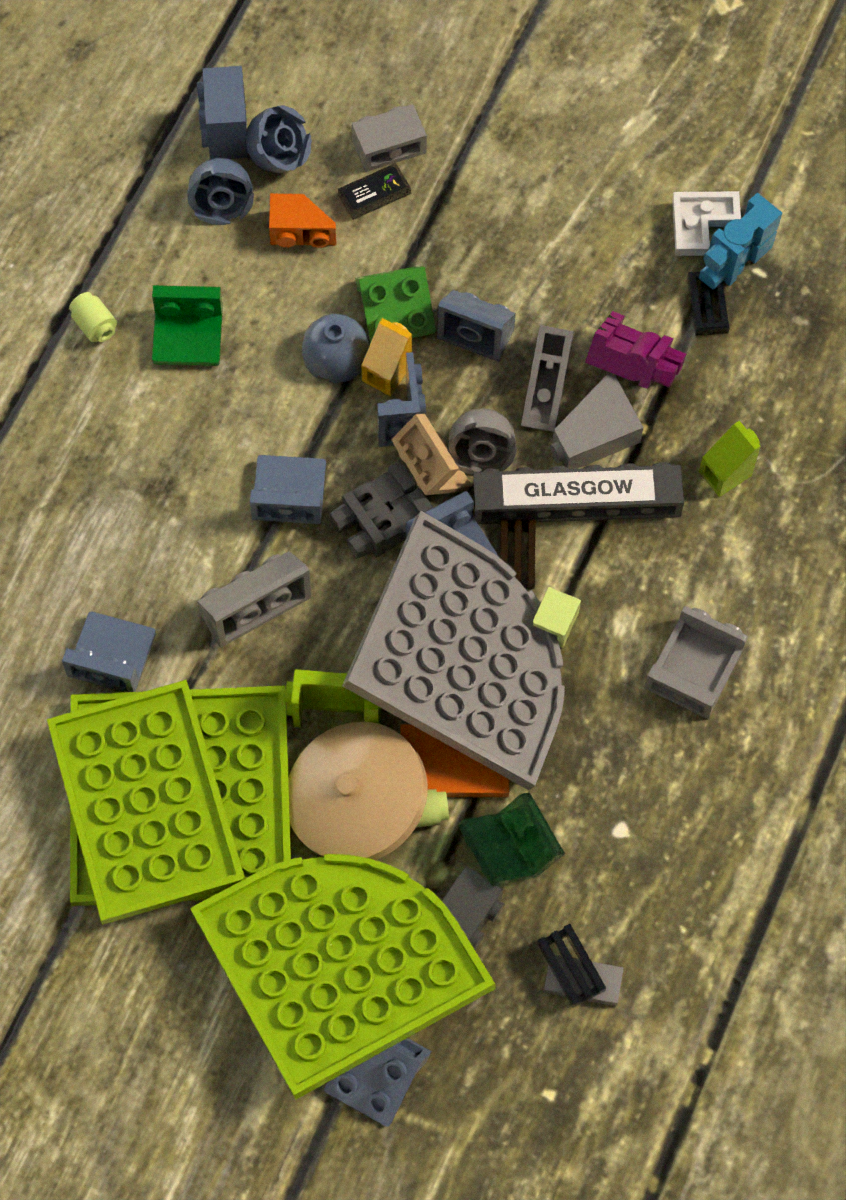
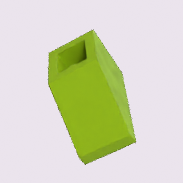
M739 420L702 457L699 473L719 497L752 477L761 447L755 432L749 428L746 429Z

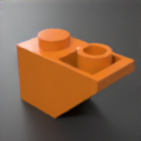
M270 193V245H279L281 247L311 245L317 248H323L328 245L336 246V222L304 194Z

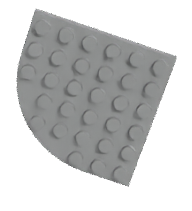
M420 511L415 516L342 686L525 789L530 790L536 785L563 708L565 686L561 685L560 668L563 666V659L556 635L533 626V619L541 603L532 590L527 592L523 585L514 577L517 573L508 564L482 545Z

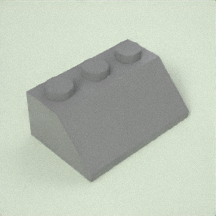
M290 551L281 556L279 554L273 555L266 559L261 567L252 572L244 571L235 576L230 584L220 589H210L204 593L201 599L197 601L199 614L219 647L222 648L311 599L310 571L306 564Z

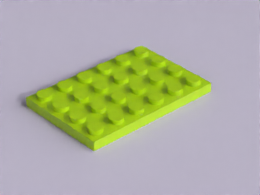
M187 679L47 719L102 925L220 891L245 879Z

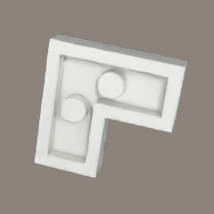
M739 191L673 192L675 256H704L710 247L709 227H725L728 222L741 219Z

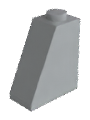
M607 374L554 429L553 443L550 444V450L557 463L562 462L563 466L568 469H578L641 443L643 426L615 374Z

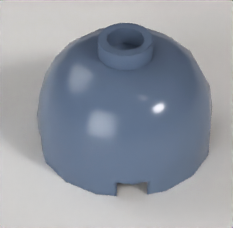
M284 105L265 109L255 116L247 128L245 138L246 150L252 162L262 170L271 173L293 171L306 163L311 153L312 139L310 133L306 134L305 128L302 125L306 123L304 118L293 108Z
M214 158L206 160L194 170L189 179L187 197L188 204L195 211L197 218L209 224L226 225L231 224L229 219L238 216L242 219L248 214L253 206L254 191L248 172L240 164L228 158Z
M335 313L324 315L312 322L305 332L302 344V356L306 368L316 378L319 379L320 376L324 379H329L330 383H341L355 378L362 372L361 365L369 348L365 330L356 320L346 315Z

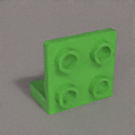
M415 266L355 278L357 291L361 292L370 343L382 318L391 323L398 322L412 333V338L436 332L424 266Z

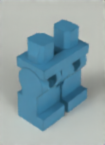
M756 193L748 201L745 215L741 219L728 222L724 231L719 228L712 235L709 250L704 254L705 267L700 271V280L711 289H715L722 281L731 286L736 281L737 276L744 270L745 263L750 260L755 264L773 248L782 212L759 193Z

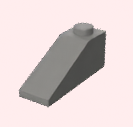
M540 325L521 426L554 432L575 331Z

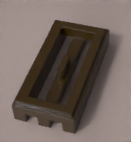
M501 519L500 559L507 564L508 532H514V571L517 573L514 577L525 589H535L536 520H529V523L515 520V523H511L506 519ZM522 532H528V580H521Z

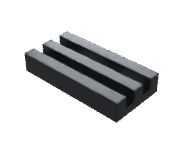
M688 272L687 281L695 336L702 335L705 332H708V335H713L720 331L722 334L729 333L730 328L723 281L715 288L720 319L718 323H714L709 286L701 281L707 323L702 324L696 280H700V272Z
M571 924L537 941V945L572 1008L606 991L605 984ZM567 937L594 988H589L562 939ZM555 943L582 994L576 995L550 945Z

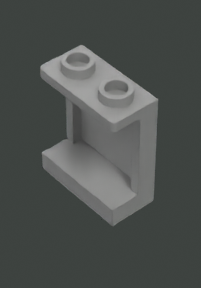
M684 606L656 664H653L647 675L644 688L709 719L745 648L748 636L743 634L742 630L733 624H722L712 619L704 610L699 608L691 609Z

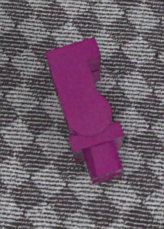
M612 311L595 332L585 363L628 380H640L638 386L646 389L650 387L653 381L670 387L675 375L678 376L687 354L671 348L674 338L666 335L661 338L654 332L642 333L622 324L625 316Z

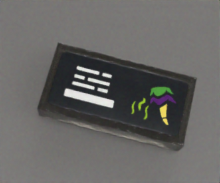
M396 163L338 188V196L353 220L411 194V187Z

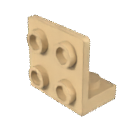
M415 414L391 439L398 450L399 457L406 463L415 478L417 486L425 495L464 492L472 487L465 473L459 470L448 452V446L442 436L436 433L425 414Z

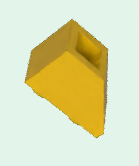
M382 318L361 365L362 381L390 397L406 375V353L412 352V333L405 326L398 322L391 323Z

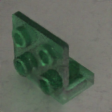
M530 792L520 794L497 814L464 819L458 824L466 844L471 848L482 868L484 876L492 886L538 877L565 854Z

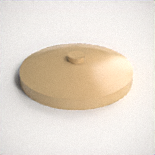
M373 722L346 723L322 733L302 751L294 763L288 778L290 825L303 844L320 857H324V854H345L378 860L401 846L415 830L422 817L427 800V775L423 762L416 750L395 730Z

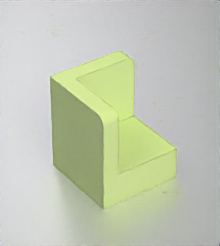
M548 587L533 619V626L557 635L559 646L563 648L579 614L581 600Z

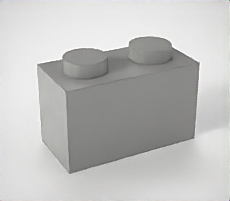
M413 104L405 107H395L386 113L373 117L366 116L352 123V142L365 172L426 154L427 135Z

